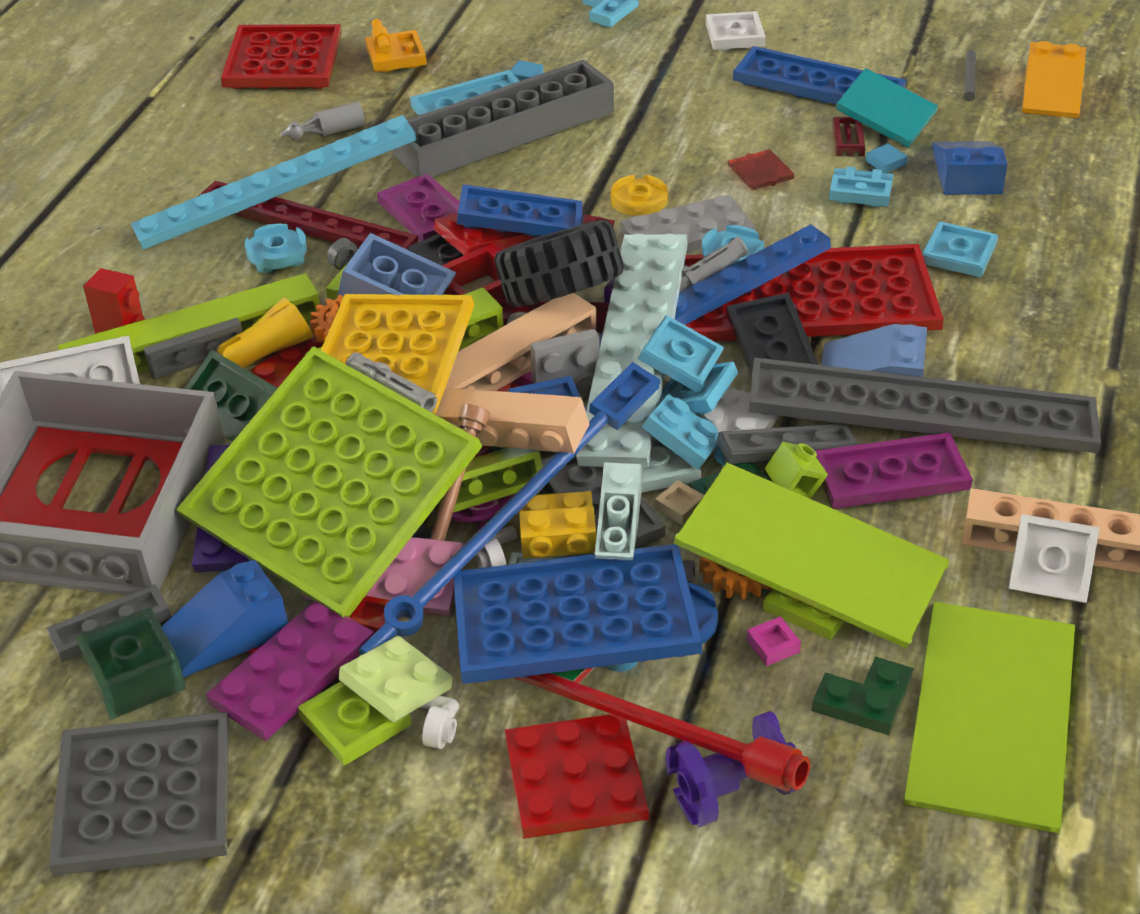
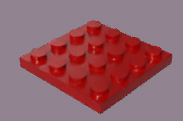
M341 24L238 25L221 75L222 88L242 89L244 87H258L259 89H268L271 87H284L286 89H294L297 87H311L313 89L329 87L342 35Z

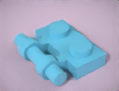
M847 166L846 169L835 168L829 200L838 201L843 204L858 203L867 204L872 207H888L893 174L882 173V170L873 169V172L856 170V167Z

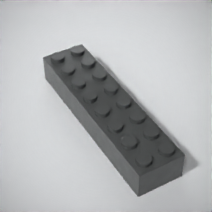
M583 59L407 119L415 131L416 140L393 149V155L416 177L429 174L433 178L438 174L456 170L466 164L481 161L497 153H504L511 148L529 144L539 138L554 135L556 132L570 127H577L581 123L599 119L604 115L614 112V83Z

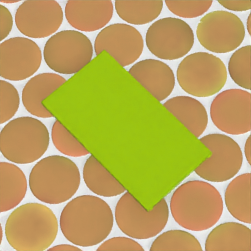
M729 463L722 467L721 472L674 540V544L906 649L912 643L914 632L944 571L949 567L948 563L950 560Z
M934 601L904 805L1060 834L1074 648V624Z

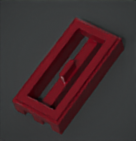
M833 117L832 129L836 156H842V152H847V156H853L854 152H858L859 156H865L862 123L851 117ZM840 124H843L846 144H842ZM850 124H855L857 144L852 143Z

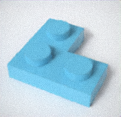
M582 0L583 4L593 7L589 11V21L598 23L603 27H612L639 6V0Z

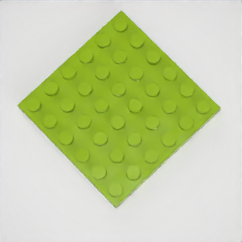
M313 346L176 510L183 518L249 560L255 559L260 567L313 601H317L343 618L345 616L349 617L482 448V444L473 435Z

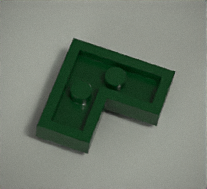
M875 656L864 684L825 672L812 700L811 711L889 735L912 680L914 668Z

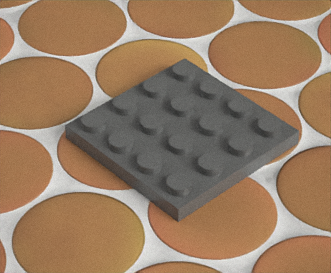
M227 712L63 730L49 860L52 875L226 856L229 769V719Z

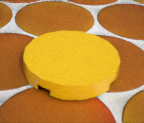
M635 175L620 178L612 185L610 193L612 206L617 211L632 216H643L659 212L667 206L669 199L667 185L659 178L651 175H643V179H635Z

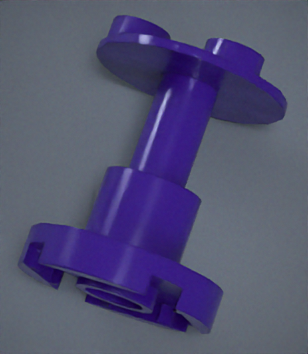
M769 711L754 717L752 722L754 741L758 737L763 736L796 748L794 743H786L774 712ZM688 741L668 747L666 750L668 775L677 774L679 787L674 788L673 791L687 820L693 826L698 824V828L716 822L719 815L717 798L738 791L740 780L748 778L742 762L719 753L702 757L696 747ZM775 788L782 795H788L796 791L793 789L783 791Z

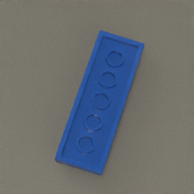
M753 46L733 70V81L742 82L748 86L764 87L774 92L790 93L796 97L812 98L822 103L837 104L863 70ZM879 74L904 88L906 86L905 79Z

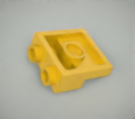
M591 491L535 495L520 510L523 559L595 553L597 538Z

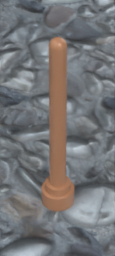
M462 404L458 419L461 421L459 427L475 437L476 433L481 432L482 427H486L490 412L476 405ZM466 468L441 499L430 536L431 540L445 541Z

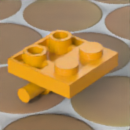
M380 19L372 21V36L365 37V42L374 72H390L393 69L400 68L414 69L421 65H427L426 54L417 30L388 34L387 28L383 26Z

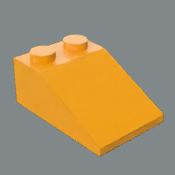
M1047 41L1030 42L1022 113L1079 118L1086 47H1080L1077 44L1057 45Z

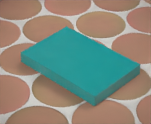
M867 68L863 70L836 105V110L908 148L938 109V105Z

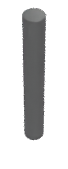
M974 50L967 51L965 58L964 99L967 101H972L975 98L977 54Z

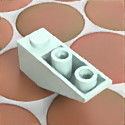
M604 462L595 558L633 560L640 513L641 464Z

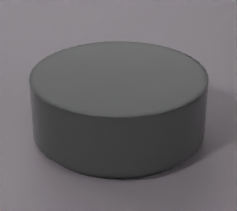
M347 238L338 239L328 251V262L336 269L342 270L357 252V246Z

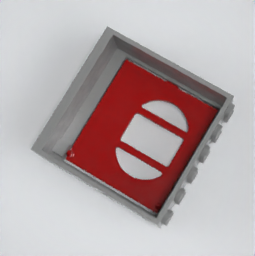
M14 371L0 395V580L125 596L156 584L160 591L190 524V521L183 518L176 509L204 477L209 446L225 444L214 392ZM76 453L51 503L45 505L40 501L36 492L39 478L55 461L69 454ZM91 453L133 457L106 513L63 509ZM150 460L160 471V483L157 490L144 504L121 514L145 462Z

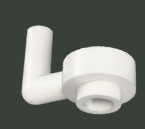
M513 525L502 528L475 555L478 568L506 565L505 556L500 544L517 539V533Z
M438 696L419 708L429 710L423 727V745L442 749L446 742L451 743L455 736L457 721L453 717L459 709V703L453 698Z

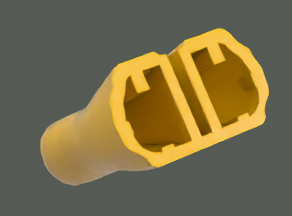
M284 297L253 326L220 344L216 352L245 369L271 353L294 346L314 336L297 307Z

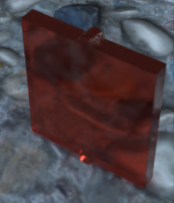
M770 149L753 154L747 153L746 156L728 160V166L752 191L770 185L776 186L777 183L794 179V173Z

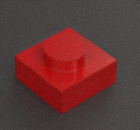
M366 595L349 618L373 631L375 634L385 624L384 609L390 600Z

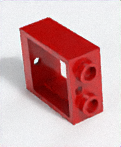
M492 243L441 265L456 272L455 278L443 295H464L467 292L461 286L489 275L495 282L484 286V289L493 298L506 299L494 263L496 253L502 251V249Z

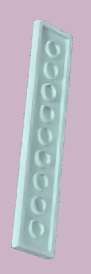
M687 234L624 235L621 248L624 269L622 274L614 280L599 350V358L597 359L586 410L588 420L590 421L594 417L589 412L590 403L632 362L659 378L660 386L618 430L606 424L577 453L578 466L604 467V462L641 464V468H648L654 436L641 426L660 404L665 374L640 361L638 357L664 316L667 315L675 319L683 273L682 269L688 245Z

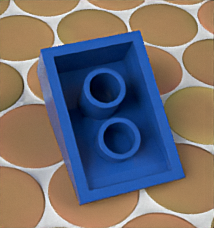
M990 141L932 142V150L944 195L1003 194L1008 164L1002 147Z
M254 559L249 562L236 564L231 569L219 573L156 631V635L179 675L183 678L265 644L288 624L282 596Z

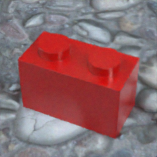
M100 268L84 284L83 288L95 334L145 320L134 275Z

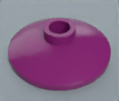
M515 494L453 512L451 519L463 523H477L478 528L481 529Z

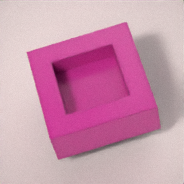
M781 616L747 630V642L766 666L800 653L801 641Z

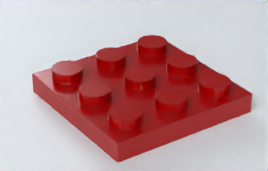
M607 714L504 729L523 839L649 820V809L626 719Z

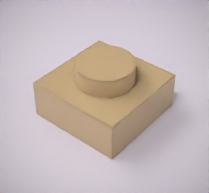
M677 480L655 498V510L680 525H684L704 495Z

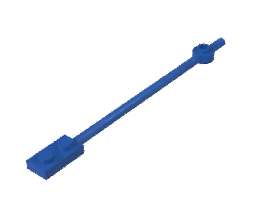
M632 362L590 403L589 412L594 417L589 421L590 425L575 453L558 452L412 597L401 595L392 598L384 609L385 624L359 649L360 654L363 655L391 640L395 635L406 637L418 632L423 624V607L606 424L618 430L659 389L660 379ZM402 617L410 619L407 622L398 621V619Z

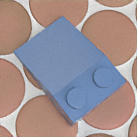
M370 233L344 268L338 295L343 297L345 294L443 295L455 278L456 272Z
M892 324L826 342L824 344L821 365L923 377L927 327Z

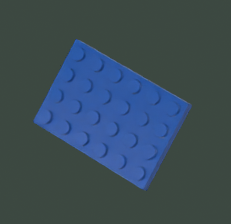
M676 544L635 549L633 560L595 558V554L462 570L454 576L462 684L702 654V640L679 546Z

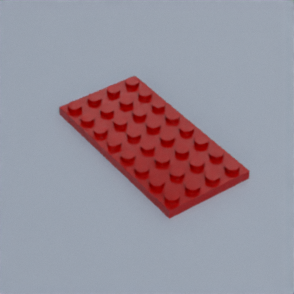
M919 244L830 248L685 325L712 341H736L726 314L727 306L788 292L807 337L856 335L892 324L927 327V331L943 330L944 318ZM702 254L686 255L684 267H690L702 260Z

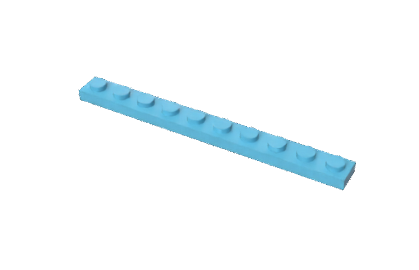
M403 115L390 119L387 122L337 140L334 143L312 150L289 161H284L279 165L229 183L226 186L199 195L196 198L174 205L151 216L144 217L131 223V226L142 249H147L416 140L415 131Z

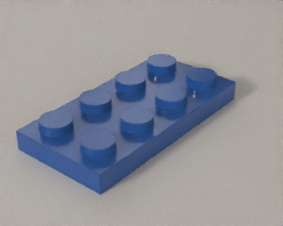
M463 184L456 224L472 229L482 227L495 229L501 233L519 232L531 237H539L581 225L583 201Z

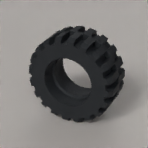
M607 220L581 224L513 245L497 252L494 259L506 301L512 307L545 302L597 286L620 276L624 269L613 225Z

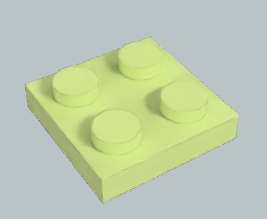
M400 636L394 637L341 666L339 671V680L393 723L450 690L453 681L452 675Z

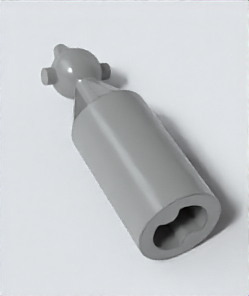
M354 102L315 112L314 116L302 125L293 121L286 130L281 132V136L297 141L302 137L303 133L319 134L321 137L362 127L365 125L363 110L359 102Z

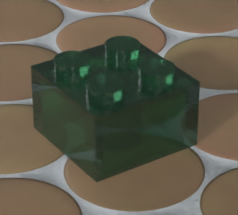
M151 607L75 636L84 667L110 720L186 689L178 656Z

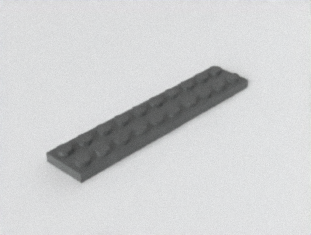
M754 357L749 412L930 434L950 432L951 436L1065 449L1077 452L1098 453L1101 446L1096 397Z

